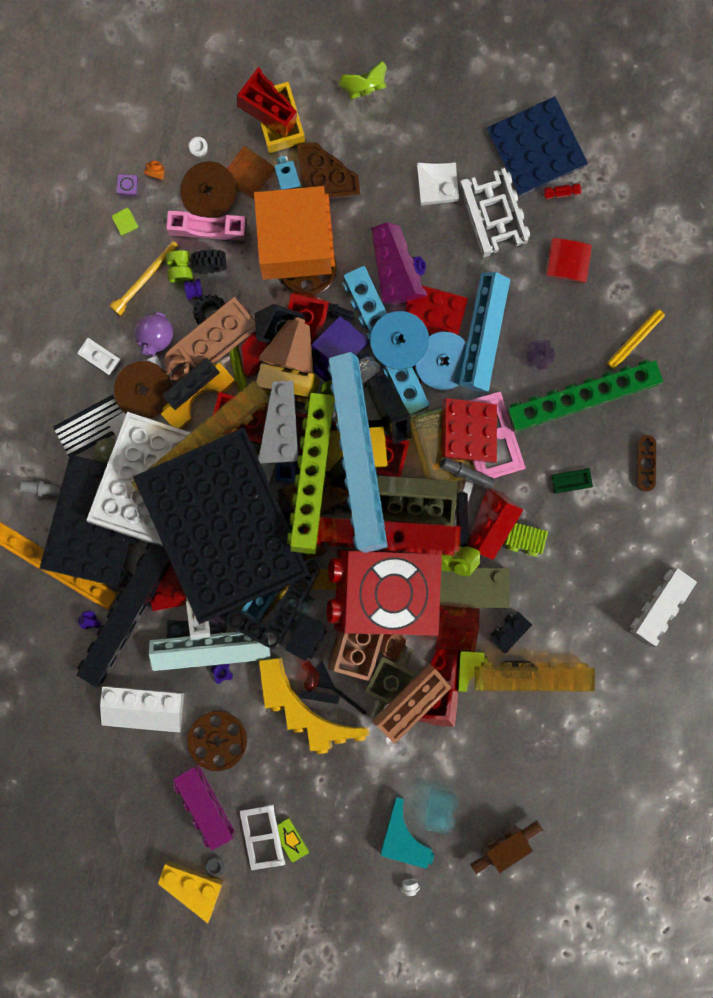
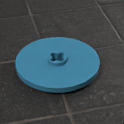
M395 311L384 315L374 325L370 339L371 348L377 360L383 365L397 370L408 369L418 364L424 358L429 346V334L426 326L417 316L409 312ZM400 336H403V341H405V343H400V345H397L395 337L399 338Z
M444 331L429 335L428 350L424 358L415 365L420 379L426 385L438 390H448L458 386L467 347L465 340L454 333ZM447 356V359H446L447 364H446V365H444V364H441V365H440V363H441L440 357H444V358H445V357Z

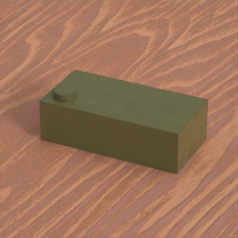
M377 476L383 521L454 526L457 481Z
M476 568L471 576H460L453 571L441 570L440 608H509V568Z

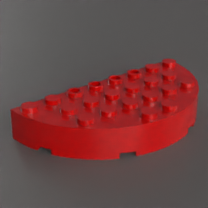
M320 517L316 545L322 546V542H329L328 546L356 548L353 540L355 530L351 525V520ZM384 521L388 547L379 550L454 555L455 551L459 552L461 527ZM304 527V534H306L309 529Z

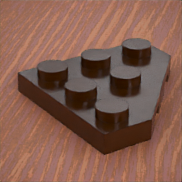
M317 142L297 144L302 188L324 186V192L329 193V200L360 196L359 176L354 171L344 166L341 161L332 154L330 155Z

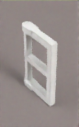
M274 805L241 810L240 816L251 870L285 865ZM268 812L272 833L251 837L247 816ZM274 838L278 859L256 863L252 842Z

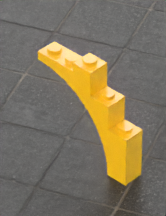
M282 658L259 661L265 709L271 708V711L283 710L282 706H285L287 730L293 729L294 733L304 732L305 728H307L310 752L316 751V754L328 753L327 749L333 747L332 741H334V744L346 743V739L354 738V741L366 740V736L370 735V727L340 725L324 719L313 712L300 700L291 687L285 673Z

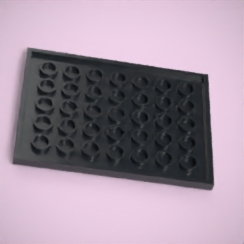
M241 428L133 476L199 625L310 575L301 553L291 551V545H287L288 533H291L290 528L245 428Z

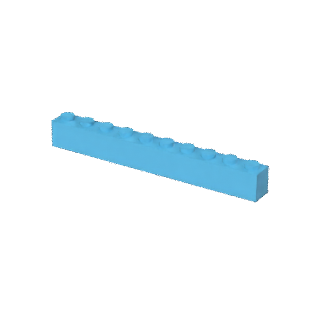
M352 352L329 358L328 372L332 377L331 391L335 396L333 406L338 416L336 426L341 436L339 446L344 457L342 465L347 477L345 478V485L349 490L348 505L352 510L350 520L355 530L353 540L358 550L367 553L387 548L388 546L359 360Z

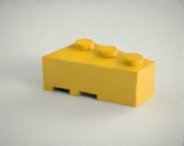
M261 364L255 386L260 389V393L271 395L273 382L293 381L294 398H297V402L306 404V399L310 400L311 393L317 394L320 379L312 373L306 375L299 373L297 370L290 371L281 367Z

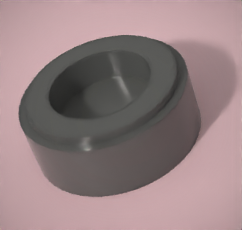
M217 856L209 858L205 864L206 873L213 878L221 876L225 871L224 860Z

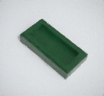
M590 468L550 475L554 494L593 488Z

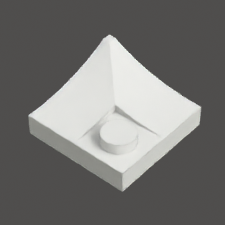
M456 162L441 164L417 163L421 206L459 201Z

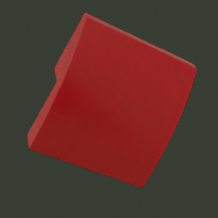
M551 238L545 276L559 280L568 279L579 283H586L592 245L573 240Z

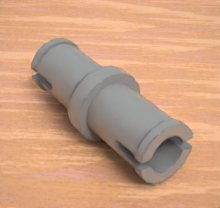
M22 480L20 492L38 494L40 497L43 495L59 497L62 485L45 484L44 481L38 483Z

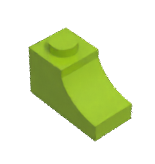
M460 651L458 691L467 692L470 680L476 674L484 673V669H487L488 657H484V653Z

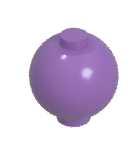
M154 312V314L143 316L137 322L134 335L136 342L141 346L140 353L155 357L156 352L165 350L172 342L173 328L164 314Z

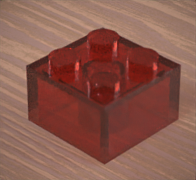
M440 605L439 633L436 635V649L475 652L479 632L480 609Z

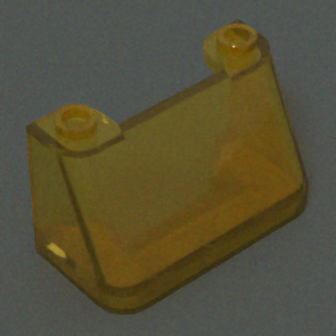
M442 406L411 415V436L415 443L424 477L433 480L457 481V483L467 480L461 477L457 478L452 473L439 468V463L442 459ZM451 459L456 462H462L465 466L475 470L473 462Z

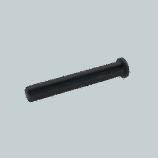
M461 491L457 492L456 526L461 527L460 546L468 547V494Z

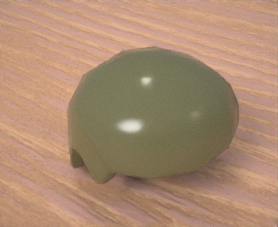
M105 438L98 441L93 448V459L108 463L116 440Z

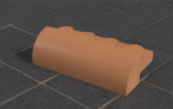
M429 664L372 722L395 744L451 687L439 672Z

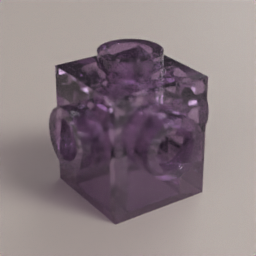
M550 339L529 343V352H526L528 364L531 363L532 368H537V370L549 369L553 360L556 359L555 350L550 345Z

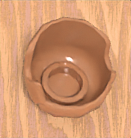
M384 634L379 651L387 659H396L402 646H406L407 639L404 635Z

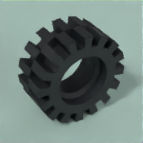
M207 249L206 251L200 250V252L196 251L191 254L192 271L194 273L214 274L215 272L219 273L227 269L225 251Z
M208 294V296L203 295L201 299L198 298L196 300L197 303L193 306V315L198 325L207 319L203 314L206 307L215 306L219 309L225 304L221 297L219 298L215 294L214 296Z

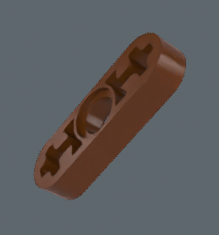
M650 435L641 437L637 442L636 484L642 492H649L656 485V440ZM647 439L648 443H651V446L648 447V453L651 452L652 455L646 454L642 456L641 452H646V447L642 446V443ZM648 458L651 461L652 465L649 469L642 467V459ZM641 472H652V474L647 475V481L651 482V485H648L647 488H645L644 484H641V481L645 480V474L641 475Z

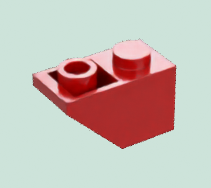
M253 332L241 346L244 374L248 379L251 375L254 377L259 372L260 364L263 362L259 360L260 355L269 345L268 343L258 341L256 332Z

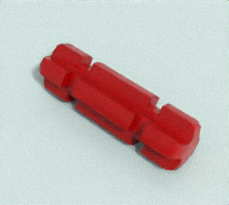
M579 183L572 184V186H556L554 189L552 187L544 188L545 199H553L554 196L556 198L568 197L571 194L575 196L582 193Z

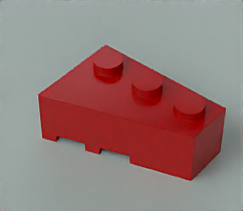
M258 66L237 94V107L286 137L296 123L297 111L283 94L277 91L272 81L266 78Z
M493 488L486 489L468 540V545L478 550L481 555L494 560L522 514L523 509L504 493Z

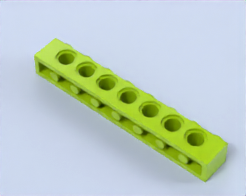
M311 393L310 400L306 399L305 411H308V417L303 419L302 428L306 432L305 437H301L300 449H303V455L298 457L297 465L301 470L300 475L296 474L295 487H298V493L293 495L292 506H296L295 513H291L290 525H293V531L288 533L287 545H291V551L310 554H315L334 410V395ZM316 413H321L323 417L321 419H316L313 417V415ZM313 432H319L321 436L318 438H314L311 436V434ZM312 450H315L319 453L315 457L308 455V453ZM313 469L316 471V474L309 476L306 474V471ZM310 488L314 492L311 495H306L303 491ZM302 508H310L311 512L307 515L300 512ZM300 527H307L309 531L306 534H301L298 532V529Z

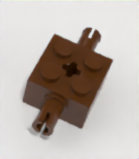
M537 820L523 830L519 829L516 825L514 827L512 825L506 827L501 831L502 835L497 838L493 836L485 842L486 845L483 846L485 855L470 863L472 869L477 875L492 865L496 867L500 874L532 853L533 850L529 845V840L544 830Z

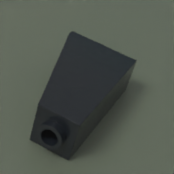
M386 374L368 379V393L393 445L411 439V415Z

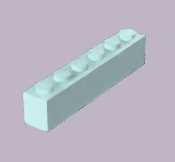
M259 629L249 630L251 635H255L259 632ZM240 632L210 634L211 637L191 639L188 636L150 640L149 657L152 670L159 671L271 659V650ZM268 636L266 640L267 643L270 645V640Z

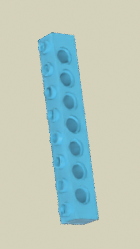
M362 266L343 275L344 281L342 285L346 293L350 292L352 299H350L351 305L354 310L358 309L360 314L358 316L359 322L362 327L366 326L368 331L366 336L370 340L373 330L372 322L378 321L387 312L366 267ZM363 287L366 291L360 295L355 292V289ZM371 304L374 309L371 312H366L363 306ZM395 337V340L397 341L396 344L400 345L401 342L399 338ZM384 365L383 373L386 374L388 379L390 378L392 386L411 416L429 408L430 404L412 367L397 370ZM398 373H403L406 375V380L400 382L396 380L395 376ZM411 390L414 393V397L406 399L403 393Z

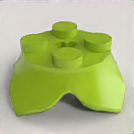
M380 61L368 73L362 75L343 74L338 81V85L348 93L350 100L369 95L373 91L386 88L385 74L387 66L383 61Z

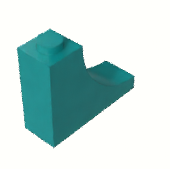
M396 795L380 856L427 869L428 864L432 865L435 853L432 852L431 846L420 842L411 834L403 817L404 797Z

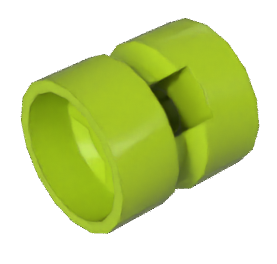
M184 250L168 252L166 254V263L170 267L167 270L168 282L184 283L186 280L192 281V268L189 267L192 264L191 253Z

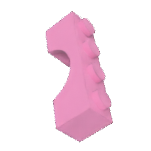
M168 210L167 232L169 236L246 241L247 220L246 216L226 215L220 218H206L190 214L189 212Z

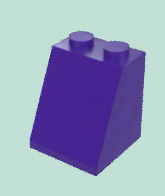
M340 316L311 346L313 372L325 382L332 380L328 372L329 358L348 352L358 356L363 353L370 340L363 333L355 329L349 321L344 320Z

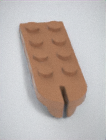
M233 296L168 350L164 358L167 375L177 365L183 363L184 365L170 377L172 380L179 381L206 358L212 364L216 363L256 330L255 319L236 296Z

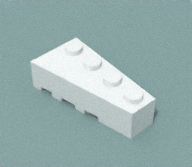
M678 568L669 570L663 578L665 580L663 585L658 586L652 594L654 598L650 603L648 601L641 609L643 613L640 618L636 617L630 625L632 629L629 633L647 646H657L659 640L656 638L666 632L669 627L667 621H671L679 611L678 604L685 602L697 581Z

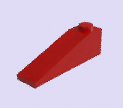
M293 291L290 295L288 308L304 314L302 319L305 320V324L309 325L312 345L326 320L329 301L311 294Z
M439 644L430 665L439 672L451 689L418 721L435 726L455 727L460 644Z

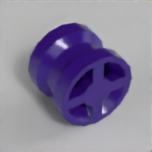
M200 278L192 282L189 280L184 281L187 300H191L193 297L202 298L203 292Z

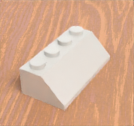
M103 686L100 703L101 725L180 733L184 693Z

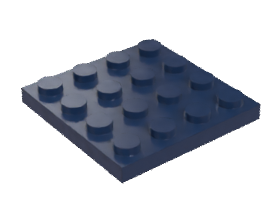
M555 96L486 128V132L503 167H505L506 172L511 174L512 185L518 197L588 165Z

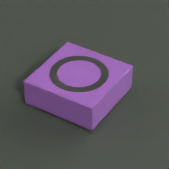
M118 174L117 194L137 196L138 176Z

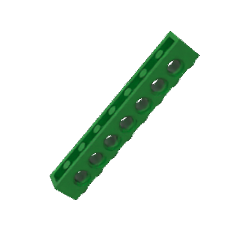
M647 359L639 362V366L633 368L631 365L625 366L620 369L621 372L613 374V371L604 373L602 378L597 380L594 377L586 379L582 385L577 386L574 383L566 386V390L558 392V389L547 392V396L542 398L539 395L528 399L529 402L524 404L521 401L510 405L511 408L507 410L513 431L516 433L659 386L664 381L657 361L650 362ZM635 373H641L643 381H637ZM619 378L623 379L625 387H619L616 380ZM598 385H604L607 388V392L600 393ZM582 390L586 391L589 395L588 399H582L579 392ZM561 397H568L570 405H563ZM543 403H550L552 411H545L542 407ZM527 408L531 409L534 416L531 418L526 417L524 410Z

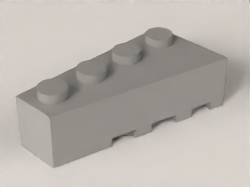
M273 382L259 462L298 461L294 382Z

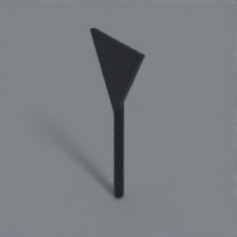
M322 661L305 684L335 691L365 715L366 711L334 686Z

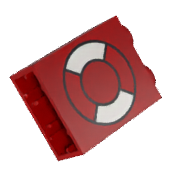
M338 550L337 558H331L328 566L329 581L336 583V598L329 599L327 603L326 615L328 623H334V630L351 634L438 635L442 554L383 551L364 553L357 550Z

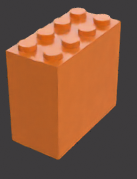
M324 186L254 192L259 265L262 280L332 274L331 267H335L329 193L324 192Z

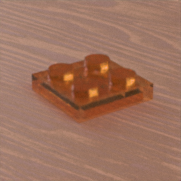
M245 145L227 168L234 176L237 188L252 199H254V192H259L275 171V167Z

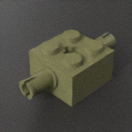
M403 645L396 661L394 660L393 662L383 656L381 657L371 677V681H369L364 691L376 700L368 714L370 718L373 719L376 711L377 716L418 675L407 669V664L414 652L413 649L409 648L405 655L408 647ZM392 678H395L394 682L396 683V686L387 688L388 684L386 683V680H391Z

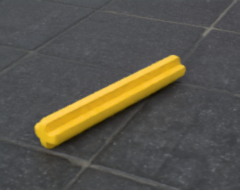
M657 309L610 358L607 365L614 370L664 318L665 314L660 309Z

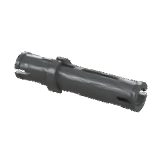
M443 457L440 460L439 468L452 473L457 478L467 479L486 489H491L494 485L493 477L471 469L462 462H456L447 457Z

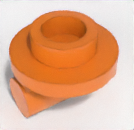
M151 161L146 164L144 174L163 180L165 167L159 161Z

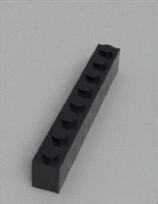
M148 542L144 557L141 556L137 561L136 571L128 577L126 581L128 585L117 596L116 601L118 602L115 608H111L108 612L107 622L99 628L95 643L92 642L87 649V657L77 667L79 671L76 676L95 687L103 685L171 565L166 550L162 546Z

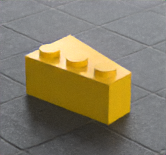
M167 861L158 884L206 923H209L224 881Z

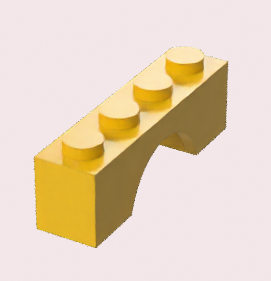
M220 362L217 365L213 364L220 373L178 409L174 410L169 403L163 407L161 415L172 427L183 430L193 421L191 406L199 395L206 392L225 393L236 384L235 379Z

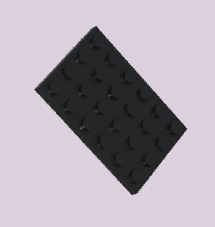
M70 454L40 569L118 587L131 536L87 522V517L108 463Z

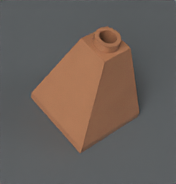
M294 317L293 320H287L260 355L259 360L285 370H297L299 373L307 375L308 373L313 374L309 325L305 324L304 319Z

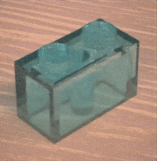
M431 788L425 830L449 835V831L454 829L455 818H452L453 810H457L459 798H456L455 792Z

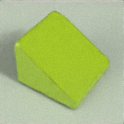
M125 208L111 216L121 236L139 228L129 208Z

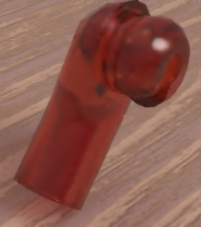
M308 660L301 667L307 673L304 688L312 691L317 687L320 675Z

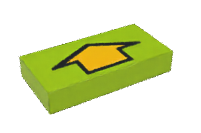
M290 818L277 824L281 845L292 863L310 852Z

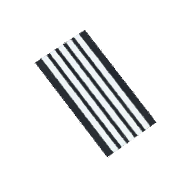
M113 395L58 423L53 428L67 455L76 456L96 445L98 441L115 435L108 421L120 415L122 411Z

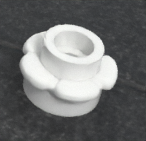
M406 879L402 881L400 890L405 892L406 896H413L420 890L416 879Z

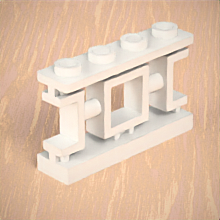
M505 167L501 168L500 171H493V182L478 186L475 177L471 178V180L467 178L460 182L462 196L482 257L498 252L497 242L513 238L515 245L519 246L520 244H527L528 237H530L529 229L523 223V211L517 205V193L511 187V174L506 172ZM502 181L506 196L502 194L495 197L492 189L500 187ZM471 187H473L474 194L485 191L487 199L479 202L480 210H478ZM501 202L506 217L490 222L485 207ZM514 217L518 232L514 230L506 233L504 224L512 222ZM483 223L486 230L497 227L499 235L491 237L490 242L492 246H490Z

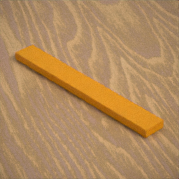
M0 522V545L40 569L44 548ZM42 570L106 610H110L119 593L101 583Z

